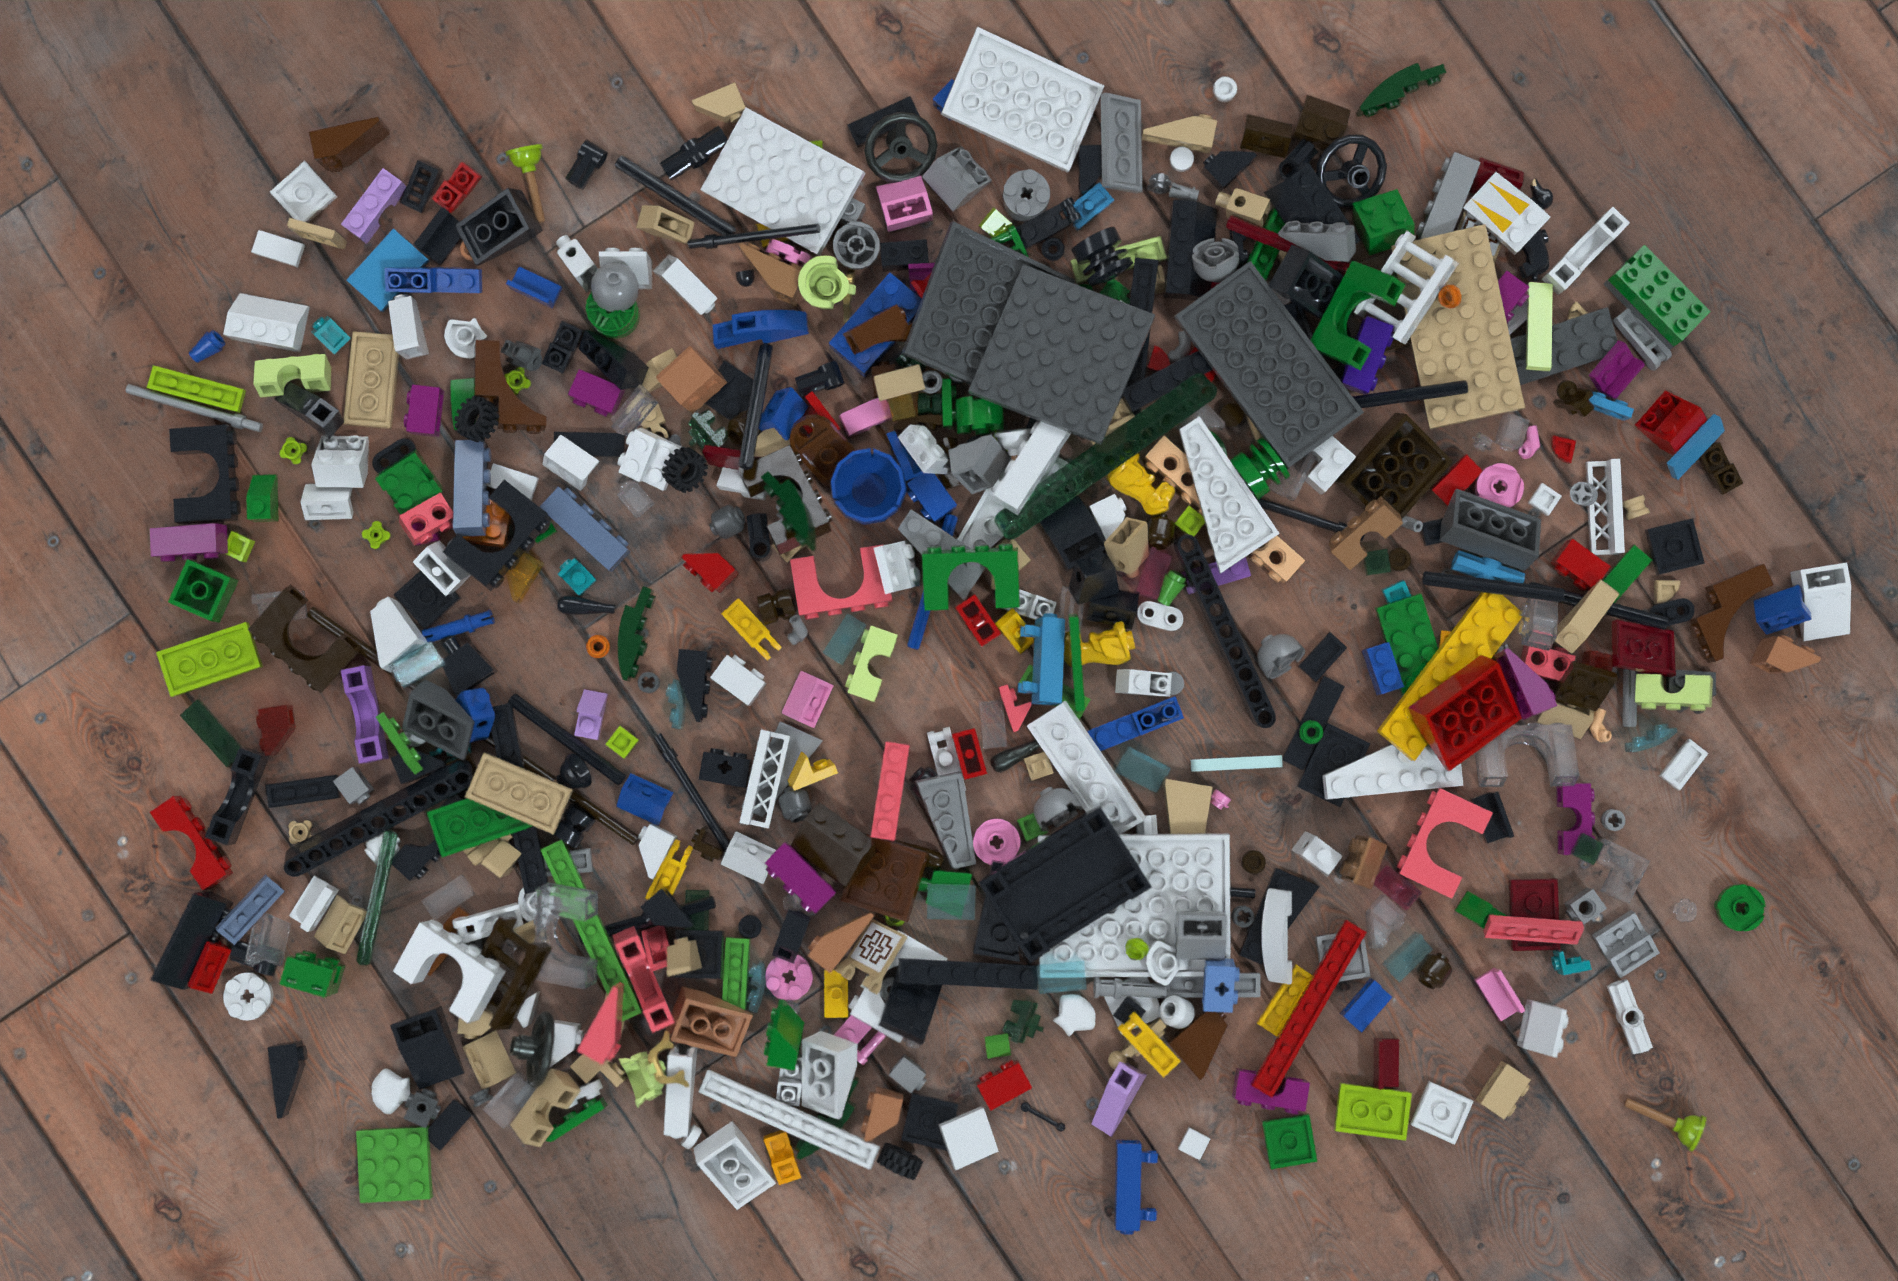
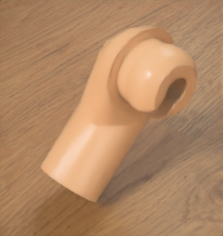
M1600 708L1594 711V720L1589 729L1598 742H1608L1612 734L1602 723L1606 710Z

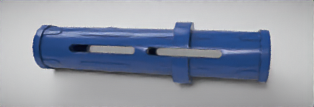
M489 609L472 616L467 614L462 619L424 629L422 630V635L424 637L432 635L426 637L428 644L467 631L469 633L475 632L477 628L495 624L494 617L484 619L493 615Z

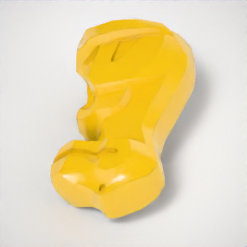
M1131 450L1126 455L1122 452L1119 453L1108 465L1111 468L1106 476L1108 483L1117 491L1140 502L1148 515L1153 516L1167 512L1169 510V503L1175 494L1174 486L1168 482H1162L1155 489L1152 486L1155 476L1147 474L1145 468L1138 462L1140 454L1136 450Z
M1122 621L1116 622L1112 630H1106L1098 634L1090 632L1088 642H1082L1080 634L1082 665L1093 662L1120 665L1131 660L1129 650L1135 649L1132 631L1125 632ZM1068 631L1065 633L1064 660L1072 667L1070 634Z

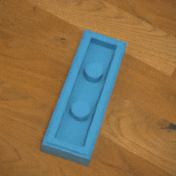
M1713 414L1667 462L1671 477L1679 480L1725 431L1721 417Z

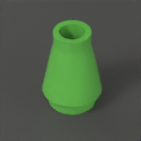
M1170 569L1168 574L1164 576L1157 600L1166 606H1170L1171 602L1186 585L1185 581L1187 578L1181 573Z

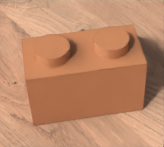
M691 346L684 350L656 376V379L680 405L692 414L700 409L705 402L719 392L727 383L716 366Z

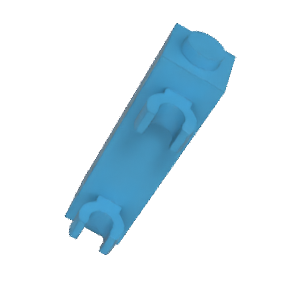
M1046 613L1043 614V617L1035 620V626L1025 625L1020 627L1021 637H1034L1032 682L1022 681V683H1018V693H1032L1031 704L1055 706L1062 703L1065 619L1057 618V614Z

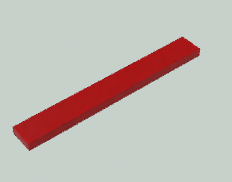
M1344 920L1251 1082V1086L1271 1098L1274 1096L1366 935V931Z

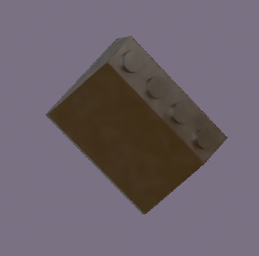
M1394 413L1334 483L1362 509L1365 510L1372 500L1382 497L1403 519L1453 461L1407 414Z

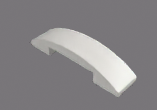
M1272 888L1267 891L1262 920V954L1268 981L1292 984V960H1288L1287 917L1292 914V891Z

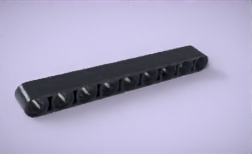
M1188 534L1179 536L1174 542V550L1249 717L1257 727L1270 728L1276 722V714L1202 549L1194 536ZM1183 539H1188L1191 542L1192 546L1188 552L1181 549L1180 545ZM1194 560L1201 564V570L1197 574L1193 573L1190 568ZM1203 582L1209 583L1211 587L1207 595L1202 594L1200 591V586ZM1214 603L1220 607V613L1216 617L1210 613V607ZM1223 625H1227L1230 629V634L1226 638L1221 637L1219 632ZM1236 646L1240 654L1237 659L1233 660L1229 655V651L1232 647ZM1242 668H1246L1249 671V677L1245 681L1239 678V672ZM1253 689L1259 693V698L1255 702H1251L1248 697ZM1262 711L1268 713V720L1264 724H1261L1258 719Z
M457 760L289 848L285 853L284 859L285 873L291 877L301 876L465 790L470 786L473 779L472 764L467 760ZM462 772L466 773L467 775L459 776L457 774ZM440 783H441V784H445L446 786H444V787H439V786H437V784H440ZM420 794L424 795L425 797L418 798L416 797V795ZM399 805L403 806L404 808L398 809L395 808V806ZM379 816V817H382L383 819L377 820V819H375L374 817ZM358 827L362 828V830H354L353 828ZM338 838L341 841H334L332 839ZM317 849L320 852H313L312 850ZM296 860L299 861V863H293L291 861Z

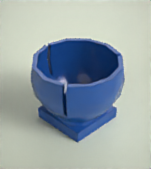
M871 448L852 451L837 463L830 481L832 501H835L834 505L845 518L863 525L886 521L899 511L898 508H901L907 492L903 469L891 455L874 448L873 454L871 453Z

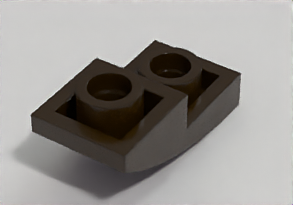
M943 415L911 417L895 423L894 430L898 432V436L909 425H922L930 431H936L937 427L942 428Z
M1720 442L1713 443L1699 457L1704 470L1721 495L1744 484L1734 463L1729 462Z

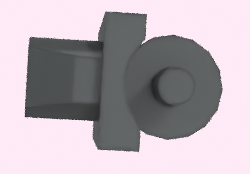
M506 340L501 349V353L508 356L506 361L520 368L536 371L542 364V356L540 354L542 350L520 341L513 343Z

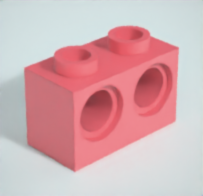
M439 493L399 516V523L414 546L418 543L423 545L432 540L433 535L441 531L444 533L453 527V511L443 495ZM436 511H441L445 514V517L443 519H436L432 514ZM421 523L425 528L422 531H416L412 528V525Z
M1533 641L1532 644H1524L1521 660L1542 679L1558 683L1571 662L1575 661L1576 656L1569 654V651L1564 648L1555 647V650L1546 648V643ZM1533 652L1538 653L1540 656V662L1537 665L1531 661ZM1557 658L1563 663L1560 671L1554 667V661Z

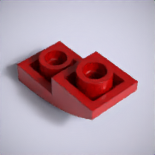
M461 162L450 179L444 180L432 200L452 213L470 194L482 176L465 162Z
M1465 454L1449 469V472L1432 486V490L1448 506L1456 489L1465 491L1483 470Z

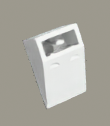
M1847 563L1790 572L1792 585H1799L1801 587L1803 602L1810 610L1812 620L1799 624L1802 641L1850 634L1851 582Z

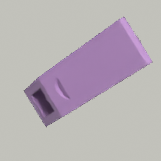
M1119 1062L1106 1086L1092 1125L1112 1137L1147 1074L1129 1063Z

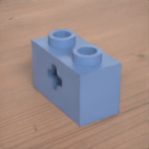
M1234 959L1205 960L1202 996L1204 1011L1233 1012V1004L1238 1002V990H1234V983L1239 982V967H1235ZM1220 982L1224 983L1222 985V988H1218L1220 986Z

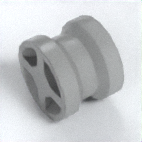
M1578 482L1572 486L1570 497L1578 505L1590 506L1596 502L1598 491L1590 483Z

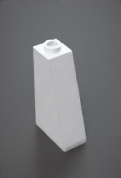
M673 1042L675 1047L670 1049L668 1055L667 1077H672L680 1070H683L685 1072L684 1079L690 1086L686 1088L678 1083L667 1084L664 1135L671 1136L672 1138L688 1137L691 1127L697 1047Z

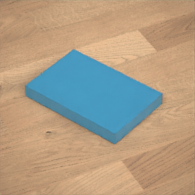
M392 229L346 281L381 312H384L389 306L388 301L395 300L394 297L401 293L385 291V268L425 267L429 260L395 229Z

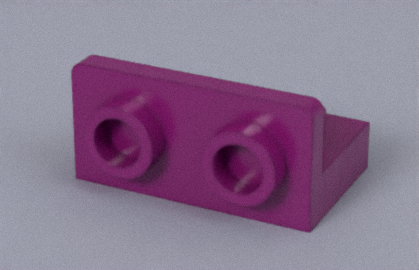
M1618 340L1592 370L1589 377L1598 392L1616 399L1645 364L1642 360L1633 357L1626 343Z

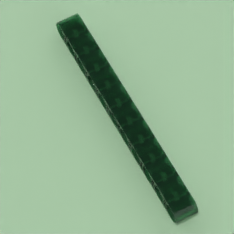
M1194 374L1107 435L1102 445L1096 443L1039 483L1018 515L1007 508L1002 509L995 516V525L1006 539L1012 540L1019 537L1211 402L1217 395V387L1204 374Z

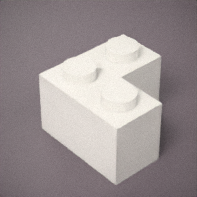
M1332 436L1309 453L1319 463L1303 480L1322 495L1356 456Z

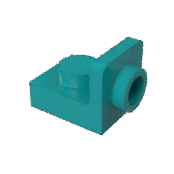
M328 316L325 318L320 317L312 325L314 329L311 333L333 354L351 339Z
M576 558L572 561L570 559L566 560L559 567L561 571L558 575L579 596L597 581Z
M1553 950L1554 956L1551 957L1553 969L1558 974L1568 975L1592 970L1590 960L1582 959L1581 956H1573L1567 958L1566 962L1562 950Z

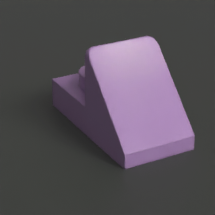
M584 689L576 711L579 714L574 736L599 740L608 694Z

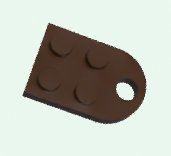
M812 414L801 417L793 424L790 431L792 450L794 453H799L803 463L825 487L830 484L837 463L852 451H857L835 425L821 415ZM803 425H808L813 430L809 434H803L799 429Z

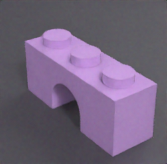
M382 168L341 225L367 244L380 227L378 221L381 214L388 206L392 205L395 207L403 196L406 185Z

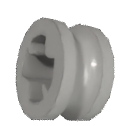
M1609 809L1603 812L1601 823L1608 830L1618 831L1625 825V816L1619 810ZM1612 814L1614 817H1618V823L1614 822L1615 826L1608 821L1609 817L1612 818Z

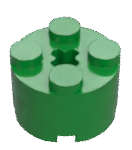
M972 396L956 400L957 434L965 435L975 431V435L983 436L989 435V430L991 432L1004 431L1002 406L981 398H972Z

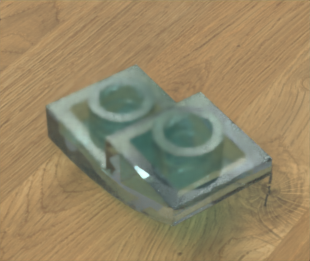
M673 679V683L668 684L665 697H669V703L677 704L676 709L672 708L669 722H672V728L683 730L686 714L685 695L681 682Z
M1668 724L1653 725L1654 730L1646 731L1647 739L1646 736L1633 737L1632 742L1624 743L1625 751L1637 752L1655 747L1677 733V728H1669Z
M759 960L758 965L753 963L748 973V976L751 977L750 984L756 986L757 989H751L746 1002L750 1003L748 1010L757 1013L765 988V964L762 960Z

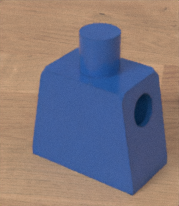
M485 688L461 692L455 701L475 722L470 742L488 739L495 719L490 695L486 692Z

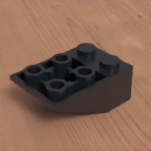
M1074 488L1033 510L1067 572L1074 568L1078 560L1088 558L1090 551L1098 549L1104 552L1106 550L1104 546L1106 539Z
M442 1006L390 1025L397 1047L419 1090L465 1073Z

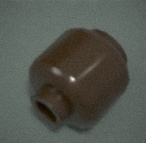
M748 411L741 412L728 422L727 435L729 439L741 446Z
M1165 514L1154 515V517L1146 520L1149 547L1154 550L1167 549L1174 542L1175 523L1168 519V516Z
M1441 953L1436 955L1427 954L1416 971L1419 982L1429 989L1443 987L1453 971L1448 963L1449 959Z

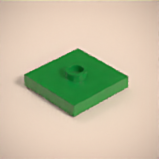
M1309 1113L1262 1121L1270 1169L1318 1162Z

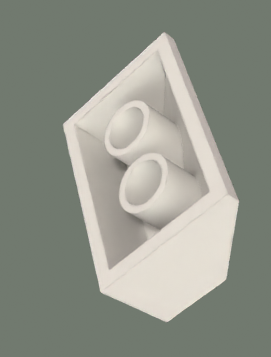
M240 293L228 311L223 335L232 340L301 352L309 306Z

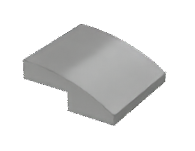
M1632 910L1592 934L1599 949L1619 978H1622L1660 953L1650 934L1644 930L1636 913Z

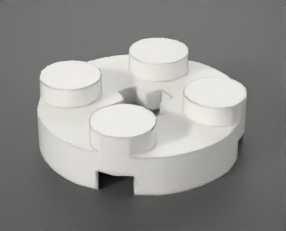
M256 972L238 974L225 985L223 994L225 1007L230 1016L240 1020L259 1018L268 1010L273 1002L272 986L268 980H265ZM246 989L249 990V993L254 994V998L250 999V1003L243 999Z

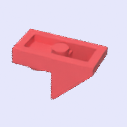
M1007 684L998 689L1012 731L1016 732L1019 730L1032 704L1028 702L1015 707L1014 702L1018 701L1014 688L1009 689Z
M658 925L641 931L650 971L653 972L667 967V947L670 946L666 927Z

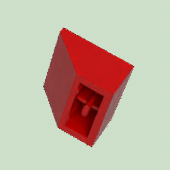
M1665 390L1635 426L1661 450L1674 456L1707 421V418L1701 407Z
M719 553L684 554L681 557L685 561L683 566L692 575L696 576L699 574L702 577L700 582L711 592L716 590L721 593L739 574Z

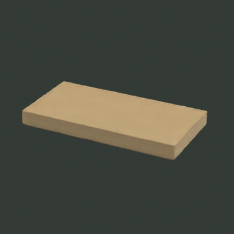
M353 331L343 419L344 425L392 429L399 354L395 352L393 335Z
M483 753L465 797L551 834H555L573 789L488 753Z

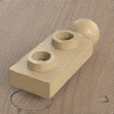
M1160 1018L1155 1019L1148 1025L1159 1038L1164 1035L1165 1031L1163 1029L1167 1027ZM1128 1042L1123 1046V1050L1113 1051L1109 1055L1108 1063L1110 1067L1116 1069L1119 1062L1127 1063L1129 1056L1132 1057L1135 1054L1137 1057L1141 1053Z

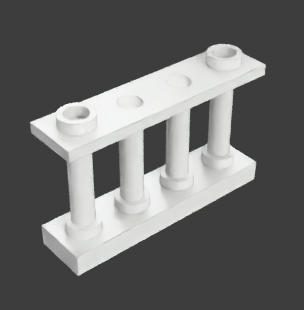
M1408 231L1404 235L1399 236L1395 243V250L1381 269L1382 272L1390 275L1394 271L1421 288V294L1417 300L1414 299L1412 301L1405 295H1400L1397 303L1407 308L1408 312L1404 320L1399 321L1373 304L1375 299L1362 301L1356 306L1354 313L1361 317H1364L1368 312L1382 322L1394 326L1393 331L1395 333L1392 337L1403 344L1407 343L1459 264L1447 255L1444 259L1441 258L1439 260L1413 244L1412 242L1416 236ZM1406 251L1434 268L1435 273L1430 280L1423 279L1399 264Z

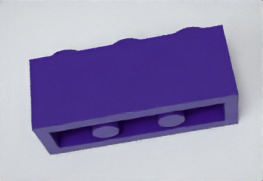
M1369 316L1362 320L1355 340L1360 341L1372 350L1361 370L1348 365L1345 366L1340 381L1346 389L1362 395L1375 389L1378 381L1375 375L1378 368L1382 369L1385 363L1386 356L1383 354L1386 346L1390 347L1394 339L1392 337L1394 334L1391 333L1394 326Z

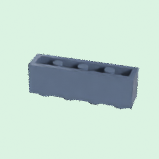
M455 440L453 529L456 535L459 534L461 537L486 536V527H490L489 513H486V507L490 505V492L487 491V483H491L490 469H487V462H491V449L487 448L484 441H479L478 443L472 440Z
M558 486L542 503L540 508L548 513L560 527L606 569L613 572L631 552L626 548L629 543L620 535L615 538L609 532L612 528L602 519L598 522L592 516L595 512L585 503L580 506L575 501L577 496L569 488L563 490Z

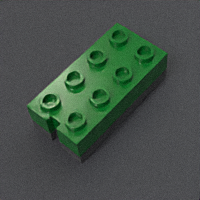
M1643 245L1603 283L1669 350L1683 341L1711 312L1646 245Z

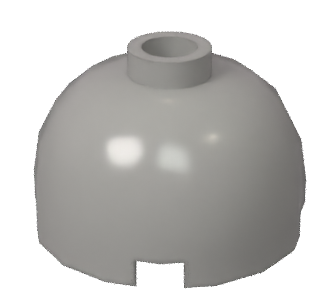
M850 222L836 232L833 240V251L837 260L843 266L850 269H863L870 266L877 259L880 251V241L870 225L863 222Z
M1214 238L1207 239L1193 248L1192 261L1194 270L1201 279L1206 281L1222 282L1232 275L1239 265L1238 246L1229 239L1222 238V242H1214Z
M609 263L603 265L595 272L592 278L591 291L593 299L599 307L609 312H614V310L624 311L631 307L638 298L639 284L636 275L629 267L621 263Z
M1288 634L1268 635L1261 641L1262 646L1258 651L1257 661L1265 676L1275 679L1291 669L1289 665L1294 660L1298 663L1304 656L1305 649L1293 636Z
M1048 787L1040 792L1041 797L1034 806V816L1041 830L1049 831L1048 826L1054 824L1055 828L1060 827L1077 816L1076 809L1082 810V806L1070 790Z

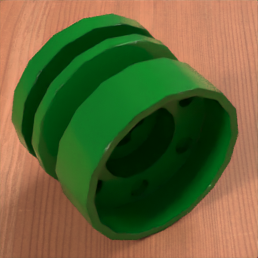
M592 291L586 300L585 310L588 319L600 334L608 338L619 339L628 336L636 329L640 319V310L636 301L627 310H614V312L609 313L607 310L599 307L594 301Z
M1263 437L1256 440L1261 448L1260 451L1253 444L1249 445L1253 455L1251 458L1240 452L1230 459V462L1257 500L1270 492L1266 482L1268 479L1276 485L1281 484L1276 473H1279L1285 480L1290 477L1287 468L1280 460L1278 454L1275 453Z

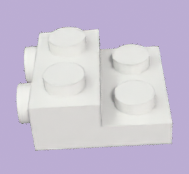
M909 425L898 436L923 473L948 474L951 471L948 455L936 444L935 437L931 435L925 426Z
M644 428L635 429L634 432L631 431L626 439V444L629 445L627 452H623L618 459L617 464L621 466L619 473L638 482H646L662 491L666 490L668 483L662 475L665 473L662 471V467L667 466L664 464L665 459L669 461L670 457L668 455L670 453L674 455V450H680L681 446Z
M909 540L874 548L885 594L920 586L921 576L919 569L915 565V552Z

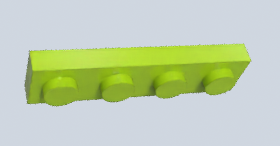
M154 365L147 385L148 389L238 413L241 411L246 390Z

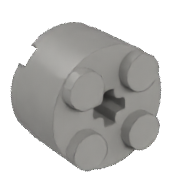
M1035 170L1018 171L1006 181L1003 190V207L1012 219L1027 222L1045 212L1050 199L1049 185L1046 179ZM1022 194H1030V199L1028 200L1026 197L1022 199Z

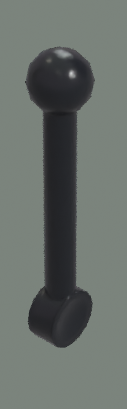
M1027 1102L1021 1104L1023 1112H1030L1055 1126L1059 1132L1065 1130L1064 1123H1058L1031 1108Z

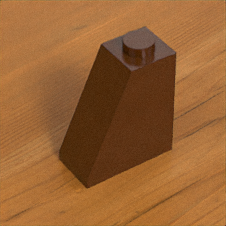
M1202 1010L1193 1018L1189 1026L1180 1029L1167 1040L1168 1044L1199 1080L1204 1078L1228 1026L1224 1021L1227 1016L1223 1012Z

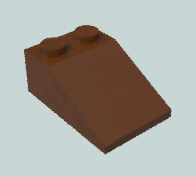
M379 117L309 132L314 159L329 172H340L343 170V167L352 165L390 134L389 128Z

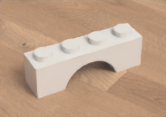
M1612 207L1541 280L1545 283L1553 284V291L1557 295L1561 294L1630 222Z

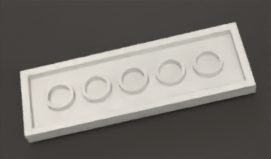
M1066 700L1027 725L1067 786L1077 797L1085 812L1101 806L1118 834H1122L1144 821L1145 815Z

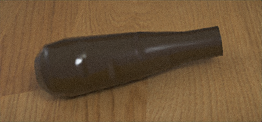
M897 839L895 841L890 840V842L929 853L925 867L931 870H939L944 862L943 855L938 851Z

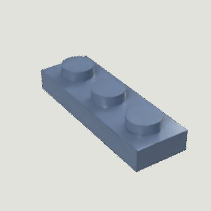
M265 874L215 929L235 945L285 891Z

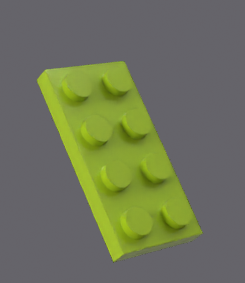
M244 622L156 652L170 697H175L263 667L255 640L251 635L252 633L248 631L250 628L249 622Z

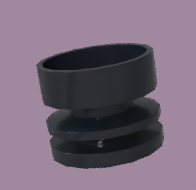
M1115 227L1103 229L1082 240L1071 249L1078 264L1090 263L1083 270L1084 276L1091 275L1087 279L1089 286L1106 283L1121 275L1124 270L1133 264L1131 257L1123 258L1128 253L1127 249L1115 251V248L1122 242Z

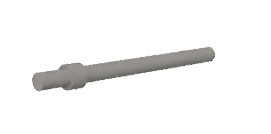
M128 384L126 387V393L230 423L232 427L238 429L246 428L261 432L263 429L262 423L246 419L244 415L237 413L232 415Z

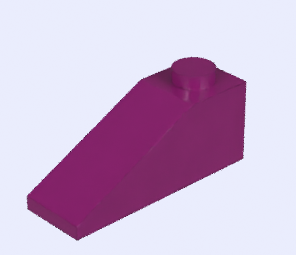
M1509 648L1494 655L1501 667L1523 720L1557 706L1555 694L1550 690L1548 684Z

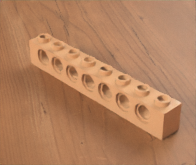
M1163 436L1144 457L1146 461L1145 466L1154 474L1158 472L1164 477L1162 481L1170 483V485L1182 493L1180 497L1189 505L1193 503L1199 508L1197 512L1203 516L1194 482L1191 486H1185L1181 481L1182 475L1188 474L1192 477L1186 454L1168 438ZM1172 459L1176 464L1175 469L1167 470L1163 464L1164 460ZM1278 536L1263 544L1262 548L1250 553L1252 555L1250 559L1257 566L1261 567L1263 565L1269 570L1268 575L1277 583L1279 581L1282 583L1287 582L1305 562L1299 554ZM1271 552H1277L1280 555L1281 561L1279 564H1273L1270 561L1269 556Z

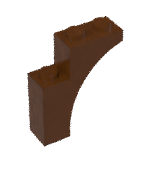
M896 304L844 332L843 335L853 354H857L878 343L894 341L906 343L913 321L907 324L905 312Z
M476 340L474 352V396H479L491 403L498 402L497 413L499 418L497 421L499 423L497 429H503L505 433H516L517 430H526L528 434H540L541 431H545L547 416L539 414L526 406L509 387L500 362V341Z
M1765 564L1753 566L1705 587L1707 591L1706 599L1710 605H1713L1714 609L1690 619L1691 625L1689 628L1693 637L1698 639L1701 656L1708 663L1724 658L1726 631L1732 617L1742 604L1756 593L1774 585Z

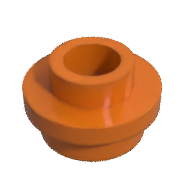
M1452 284L1444 286L1438 294L1440 304L1447 308L1457 307L1461 302V292L1458 287Z
M594 635L588 639L586 650L594 658H603L609 653L610 643L606 637ZM597 642L602 643L603 647L600 651H596L594 648Z

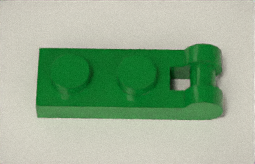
M594 1097L583 1104L585 1109L578 1113L573 1110L565 1115L563 1123L559 1125L551 1124L554 1129L546 1141L552 1142L605 1109L608 1105L605 1099L602 1097L596 1100Z

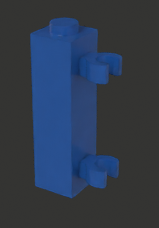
M1116 1140L1114 1226L1116 1230L1120 1231V1234L1131 1235L1134 1234V1231H1140V1220L1157 1221L1156 1209L1140 1208L1141 1162L1158 1163V1153L1153 1150L1142 1151L1140 1140Z

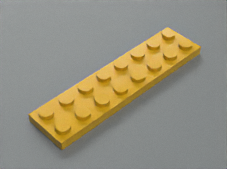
M1481 592L1378 728L1377 732L1408 759L1415 761L1428 743L1416 727L1408 707L1480 655L1491 659L1523 617L1524 613L1503 595Z

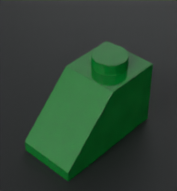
M278 475L252 476L246 495L247 520L253 522L279 521Z

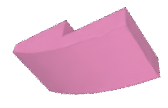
M879 398L839 415L848 437L868 431L872 426L892 420L894 417L887 400L879 401Z

